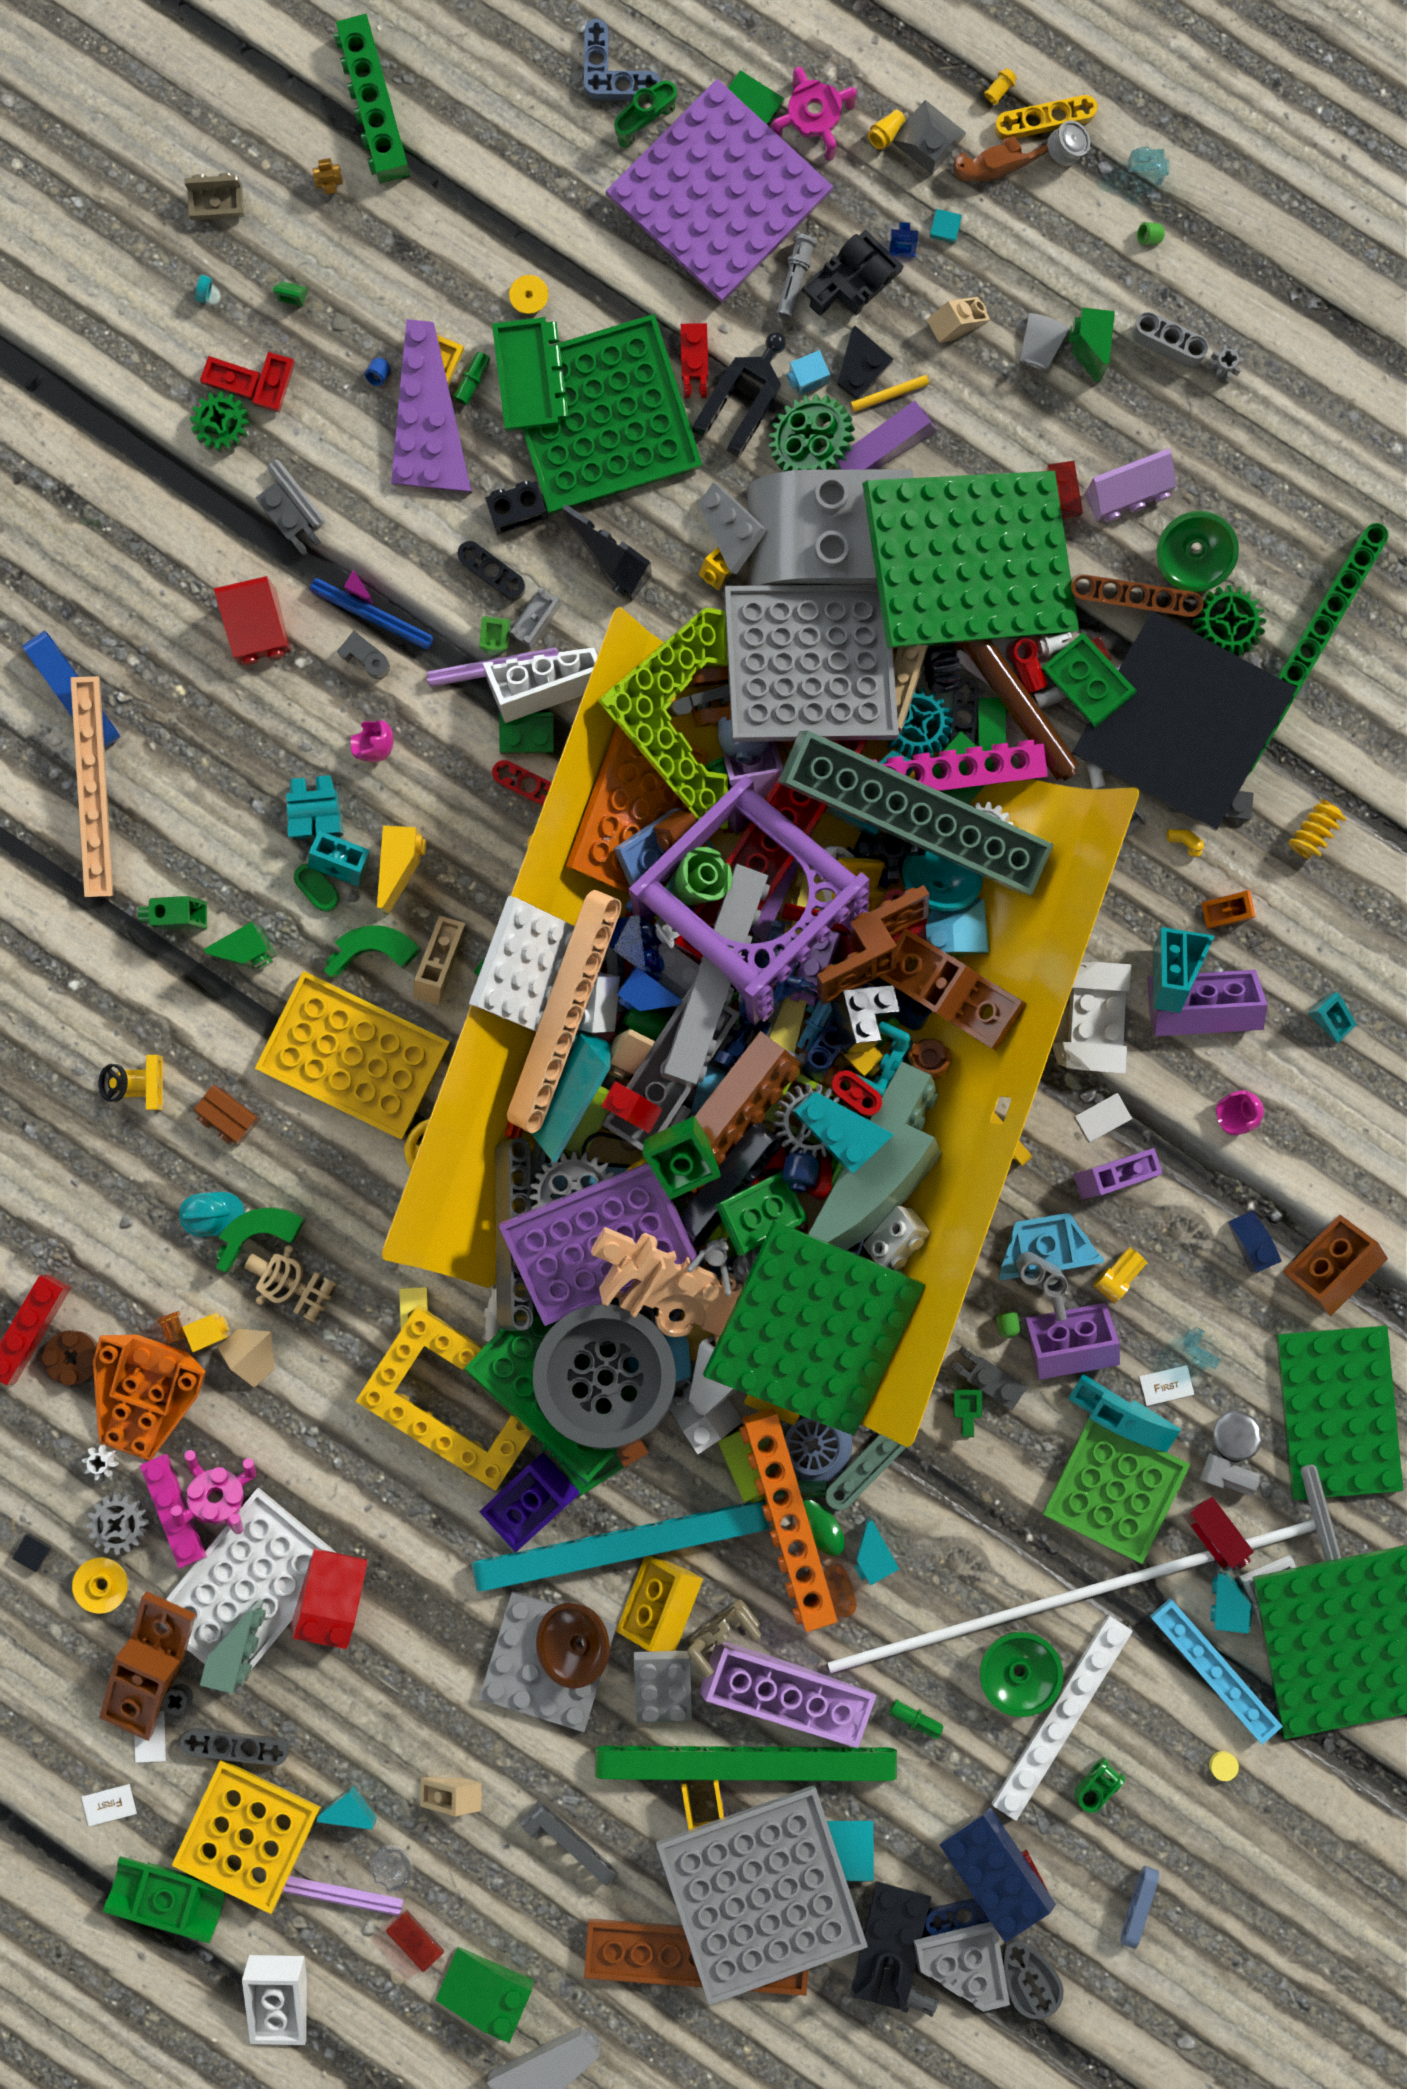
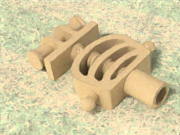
M290 1245L285 1246L284 1255L280 1253L274 1254L270 1262L252 1253L244 1268L261 1277L256 1289L262 1294L256 1298V1303L262 1305L266 1298L274 1303H281L296 1293L301 1298L293 1312L297 1315L300 1314L307 1303L311 1306L307 1313H304L303 1317L316 1323V1317L320 1310L324 1311L325 1306L321 1304L324 1299L330 1300L331 1296L329 1294L337 1283L324 1277V1282L320 1289L315 1286L322 1274L314 1272L307 1286L303 1285V1283L301 1284L303 1265L299 1260L289 1257L293 1251ZM283 1262H285V1273H281ZM293 1266L296 1269L295 1279L290 1277ZM276 1282L278 1286L274 1290L269 1291L268 1288ZM283 1288L289 1289V1292L285 1296H275ZM312 1292L319 1295L316 1301L309 1298Z

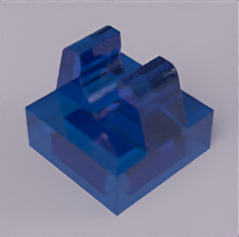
M899 222V230L891 229L889 252L893 256L915 257L918 231L910 230V222Z

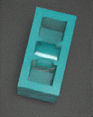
M318 831L308 853V868L359 887L369 866L370 850Z

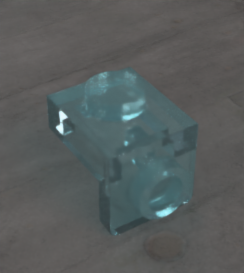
M1140 147L1132 150L1127 161L1128 172L1155 171V185H1161L1165 176L1169 175V159H1165L1164 149Z
M1197 1327L1193 1331L1188 1330L1182 1340L1184 1347L1181 1351L1192 1356L1191 1362L1204 1370H1206L1207 1366L1216 1369L1221 1359L1197 1346L1205 1331Z

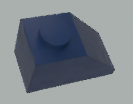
M1254 1211L1227 1221L1250 1272L1257 1273L1282 1262L1270 1234Z

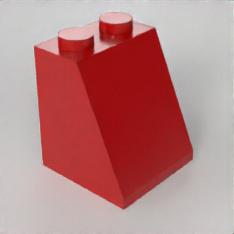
M267 576L214 588L231 652L237 663L251 665L257 663L259 658L277 659L283 657L285 652L291 651L277 589Z

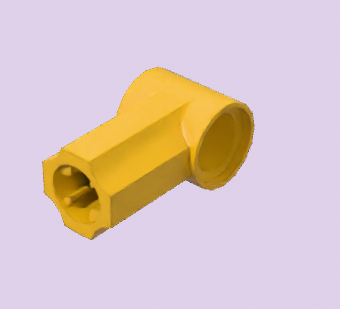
M1128 1247L1111 1268L1108 1267L1101 1273L1093 1286L1115 1304L1125 1295L1130 1288L1129 1284L1148 1262L1138 1252Z

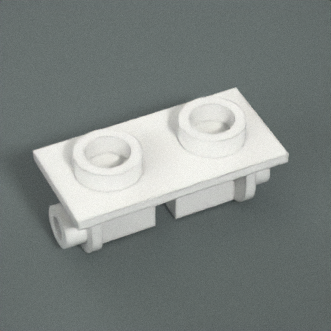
M659 917L655 925L657 927L655 932L663 944L667 942L669 947L672 948L677 937L680 935Z

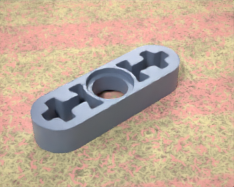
M1143 1866L1139 1873L1122 1928L1121 1945L1136 1949L1140 1942L1158 1884L1159 1871Z

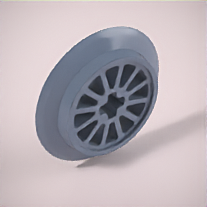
M801 1415L795 1425L780 1421L797 1482L809 1485L826 1483L837 1477L844 1470L852 1453V1436L850 1434L826 1425V1428L817 1435L819 1422ZM808 1422H816L812 1434L810 1433ZM801 1424L805 1425L806 1436L797 1429ZM831 1429L834 1436L822 1439L826 1432ZM795 1431L803 1440L791 1439L790 1437ZM814 1438H817V1444L820 1446L819 1450L813 1449L812 1452H809L808 1445L805 1444L806 1441H812ZM836 1440V1448L824 1445L827 1442ZM790 1442L802 1445L799 1448L789 1450ZM823 1450L835 1452L833 1458L830 1459ZM804 1451L797 1461L791 1456L794 1453ZM819 1454L829 1461L826 1465L821 1466L818 1458ZM809 1455L807 1466L799 1465L805 1456ZM814 1456L818 1468L810 1469L811 1460Z

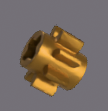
M331 158L318 160L319 167L312 168L316 189L323 188L325 195L338 193L337 186L343 185L340 165H333Z

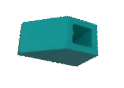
M1220 1570L1218 1577H1213L1212 1594L1217 1595L1216 1605H1211L1210 1621L1215 1622V1630L1249 1634L1252 1624L1253 1601L1227 1571Z

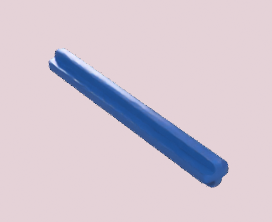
M315 578L310 586L312 593L424 649H429L433 642L432 635L318 578Z

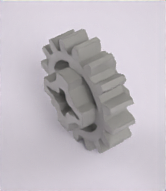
M120 1493L114 1494L113 1500L109 1496L103 1497V1504L97 1502L93 1505L97 1512L92 1511L88 1513V1517L93 1519V1522L86 1525V1528L93 1529V1533L88 1537L89 1539L96 1537L98 1541L95 1547L98 1548L104 1545V1553L106 1554L112 1548H114L115 1555L121 1554L123 1548L128 1553L133 1550L132 1544L138 1546L142 1543L138 1536L147 1535V1531L142 1529V1526L149 1523V1520L142 1519V1515L147 1511L146 1509L139 1510L137 1508L140 1504L139 1500L131 1503V1495L129 1494L123 1500ZM121 1506L124 1507V1510L116 1511L115 1509H111L110 1507ZM124 1516L119 1525L120 1528L111 1532L116 1523L115 1520ZM132 1516L134 1517L135 1528L132 1526ZM100 1521H103V1531L101 1530ZM120 1537L122 1540L125 1539L126 1541L115 1542L112 1541L111 1538Z

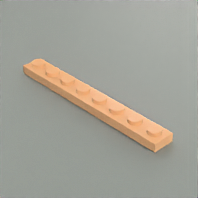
M70 677L84 896H113L100 677Z

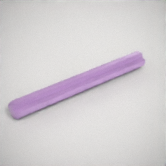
M554 647L428 671L427 681L429 686L434 687L486 677L483 663L503 664L506 663V660L515 658L518 661L534 659V656L543 654L544 657L558 656V650Z
M292 1876L289 1877L282 1892L395 1916L400 1915L403 1906V1900L400 1898Z

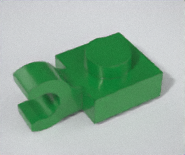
M953 1390V1417L962 1418L961 1437H974V1418H982V1390Z

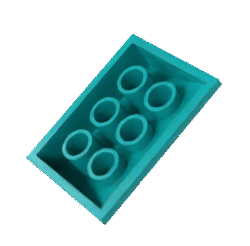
M580 1030L578 1035H575L544 1123L537 1132L531 1133L548 1157L554 1162L558 1161L610 1070V1043L587 1031Z

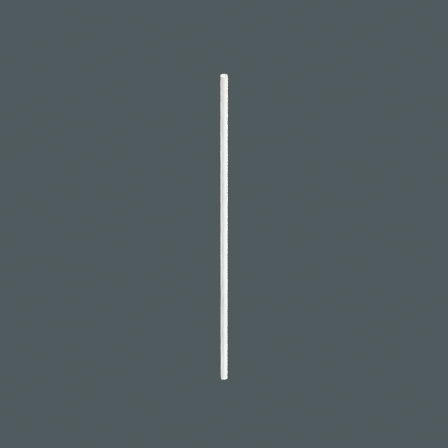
M1313 1519L1245 1540L1252 1549L1316 1531V1526ZM1204 1551L828 1662L830 1673L841 1671L1211 1562L1215 1559L1209 1551Z

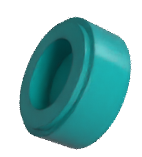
M201 274L196 287L195 301L203 304L208 302L213 284L211 277Z

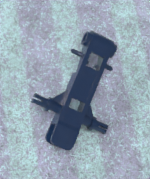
M775 934L772 936L771 940H774L782 935ZM777 946L773 950L776 957L781 949L782 951L784 950V947ZM767 952L765 953L763 968L767 967L770 961ZM799 961L791 968L792 972L784 982H777L773 993L774 1011L764 1022L760 1020L755 1026L750 1021H744L739 1031L729 1030L728 1033L735 1037L731 1043L726 1045L724 1051L719 1050L715 1061L722 1063V1068L731 1070L748 1048L749 1044H746V1040L751 1033V1028L763 1032L770 1038L785 999L794 993L800 994L801 992L813 997L817 996V992L809 989L817 991V985L806 982L804 977H794L800 965Z

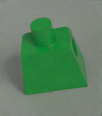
M190 896L150 898L149 906H140L138 908V920L140 923L149 922L150 926L160 929H207V902Z

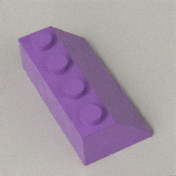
M1256 970L1199 973L1181 1013L1153 1009V976H1148L1147 978L1150 1020L1155 1036L1264 1030L1267 1002Z

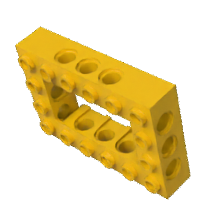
M418 1305L355 1402L496 1491L532 1433L510 1414L507 1423L499 1435L497 1434L491 1448L487 1452L479 1441L470 1440L456 1431L454 1425L448 1426L434 1417L432 1411L428 1410L426 1412L409 1401L410 1397L407 1395L394 1393L424 1346L461 1370L484 1347Z

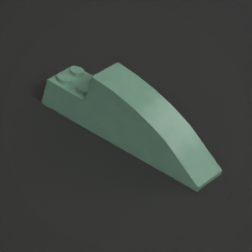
M901 1062L882 1097L881 1109L870 1119L874 1124L895 1135L854 1173H849L845 1168L843 1169L808 1235L848 1250L873 1233L896 1206H902L927 1177L942 1154L935 1137L922 1132L928 1110H932L939 1099L938 1090L930 1074Z

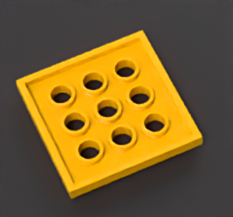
M220 1760L171 1866L272 1914L321 1807L225 1760ZM231 1790L237 1791L241 1796L240 1804L237 1806L229 1804L227 1800V1794ZM256 1802H260L265 1806L266 1813L262 1818L255 1817L252 1813V1806ZM281 1814L287 1815L290 1818L291 1824L287 1830H282L277 1826L276 1820ZM222 1816L228 1820L229 1827L226 1832H220L216 1829L215 1820L217 1817ZM246 1828L252 1831L254 1835L252 1843L245 1844L241 1841L240 1832L242 1829ZM267 1841L277 1843L279 1848L277 1855L270 1856L265 1852L264 1846ZM205 1843L215 1845L217 1853L214 1858H208L204 1855L203 1846ZM230 1855H237L241 1859L242 1864L239 1870H232L228 1866ZM255 1867H261L266 1871V1880L264 1882L254 1880L252 1872Z

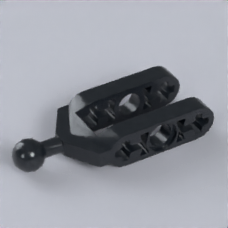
M778 332L767 336L765 340L766 350L761 357L734 358L692 428L693 432L703 438L708 434L743 373L764 385L727 447V452L738 458L744 452L781 388V383L770 364L774 355L781 353L786 347L785 337Z

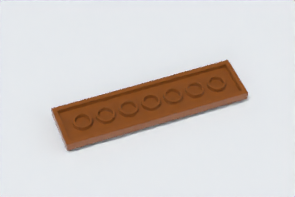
M589 1918L584 1978L703 1988L683 1926ZM808 1969L750 1991L807 1996Z

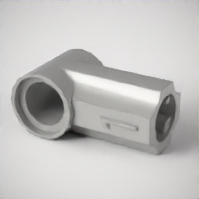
M1209 1453L1200 1480L1221 1488L1225 1486L1239 1493L1253 1496L1259 1485L1260 1474L1234 1465L1232 1461Z

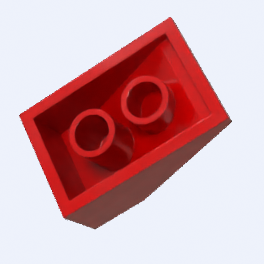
M313 1548L290 1625L293 1639L342 1649L348 1648L356 1621L368 1562L367 1559Z

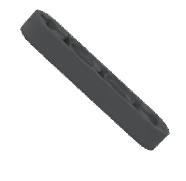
M203 1728L189 1729L180 1740L182 1751L189 1756L270 1766L282 1764L290 1752L288 1743L281 1738ZM193 1735L200 1742H205L207 1736L211 1737L208 1745L198 1744L195 1749L191 1748L192 1744L187 1742ZM224 1738L227 1740L228 1750L222 1753L215 1750V1739ZM250 1741L255 1744L256 1752L254 1755L247 1756L242 1752L241 1746L243 1742ZM262 1743H265L264 1749L272 1750L275 1745H278L279 1751H283V1754H280L277 1759L274 1758L272 1752H264L263 1757H259Z

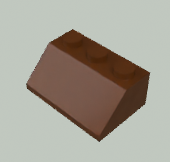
M1339 1215L1283 1273L1312 1303L1331 1317L1388 1260V1257L1377 1241L1342 1215Z

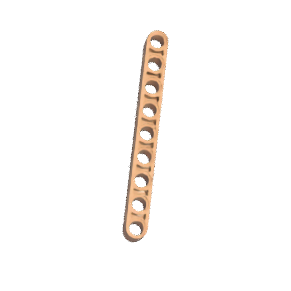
M597 890L591 891L584 900L508 1108L507 1120L529 1133L537 1132L544 1123L621 912L620 900Z

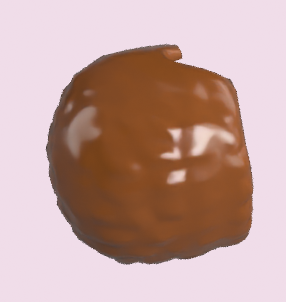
M924 1039L912 1044L908 1052V1063L910 1066L930 1074L933 1080L940 1079L947 1073L950 1067L951 1051L936 1039Z

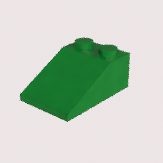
M458 1947L435 2001L484 2033L510 2043L532 1992L534 1980Z

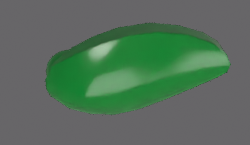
M812 1500L803 1501L816 1547L827 1555H839L844 1549V1537L838 1522L820 1504Z

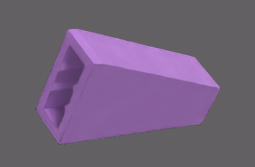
M913 401L852 445V451H844L843 454L847 460L842 461L839 459L837 461L839 469L836 470L879 469L938 430L924 409L916 401Z

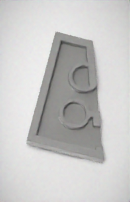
M713 482L698 505L729 571L737 574L767 529L720 484Z

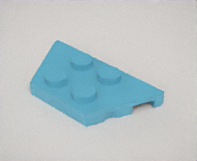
M1070 1213L1016 1221L1012 1227L998 1278L1001 1281L1021 1277L1016 1268V1260L1025 1252L1034 1253L1061 1270L1104 1263V1259L1090 1243V1240L1079 1228ZM1036 1265L1027 1266L1024 1272L1033 1271Z

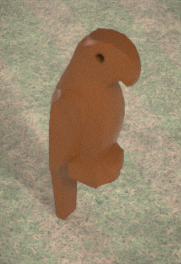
M1011 136L1005 138L1002 145L988 148L975 159L968 158L966 156L967 153L958 154L954 160L953 171L960 181L997 180L1048 153V146L1046 144L1028 154H1022L1021 146L1016 137Z

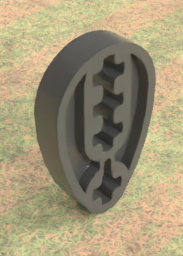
M1013 1938L1006 1942L1003 1947L1002 1960L1007 1990L1015 2008L1022 2015L1031 2019H1044L1051 2016L1058 2010L1063 2000L1064 1990L1059 1975L1047 1958L1031 1944L1020 1938ZM1016 1946L1018 1950L1023 1949L1020 1951L1023 1964H1020L1015 1955L1010 1956L1013 1947ZM1026 1972H1030L1032 1975L1036 1974L1033 1977L1038 1987H1042L1040 1992L1043 1998L1048 2000L1046 2008L1038 2005L1039 2001L1036 1994L1031 1993L1032 1987L1029 1981L1025 1980Z

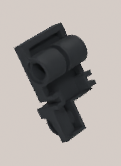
M864 230L860 235H853L841 248L839 254L836 257L833 256L830 262H826L823 269L808 281L801 291L811 299L809 307L819 316L830 308L836 298L855 315H858L864 303L867 304L901 273L904 266L867 230Z

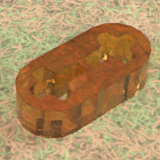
M831 1564L824 1570V1576L835 1613L840 1617H849L856 1611L857 1603L848 1573L842 1565ZM837 1570L838 1574L843 1573V1577L840 1578L841 1588L836 1589L834 1581L828 1580L832 1576L831 1571ZM842 1592L847 1601H852V1603L848 1604V1610L843 1611L842 1607L836 1606V1604L840 1603L838 1594Z

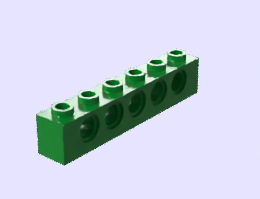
M367 13L336 21L338 32L333 34L338 50L343 49L345 57L340 58L344 74H350L352 82L347 83L351 100L357 99L358 107L354 108L358 125H364L365 133H361V138L365 150L370 149L372 158L367 159L371 174H377L380 184L411 176ZM355 47H363L359 52H352V49ZM361 72H369V75L366 77L358 76ZM368 97H376V100L373 102H365ZM377 121L383 122L382 126L378 128L372 127V124ZM384 146L390 147L386 153L378 152Z

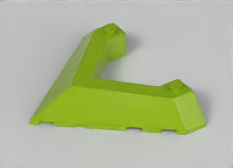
M709 607L703 608L598 699V702L677 796L694 813L698 821L728 792V774L708 772L702 763H697L691 754L693 749L683 734L676 732L670 723L672 718L666 709L671 705V700L675 695L681 693L690 683L692 676L698 669L728 666L726 614L723 610ZM728 820L719 829H728Z

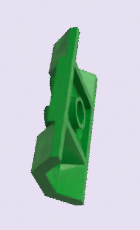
M120 1856L117 1862V1872L103 1912L210 1944L221 1915L226 1892L192 1875L149 1862L146 1864Z

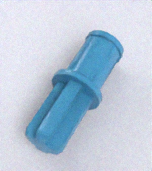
M819 1000L810 1019H806L807 1025L800 1040L797 1042V1046L801 1049L809 1039L805 1051L809 1052L821 1032L825 1029V1024L832 1012L830 1002L822 1005Z

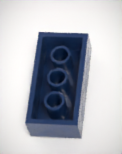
M991 1807L948 1835L939 1844L1004 1943L1049 1915L1056 1906L1055 1901Z

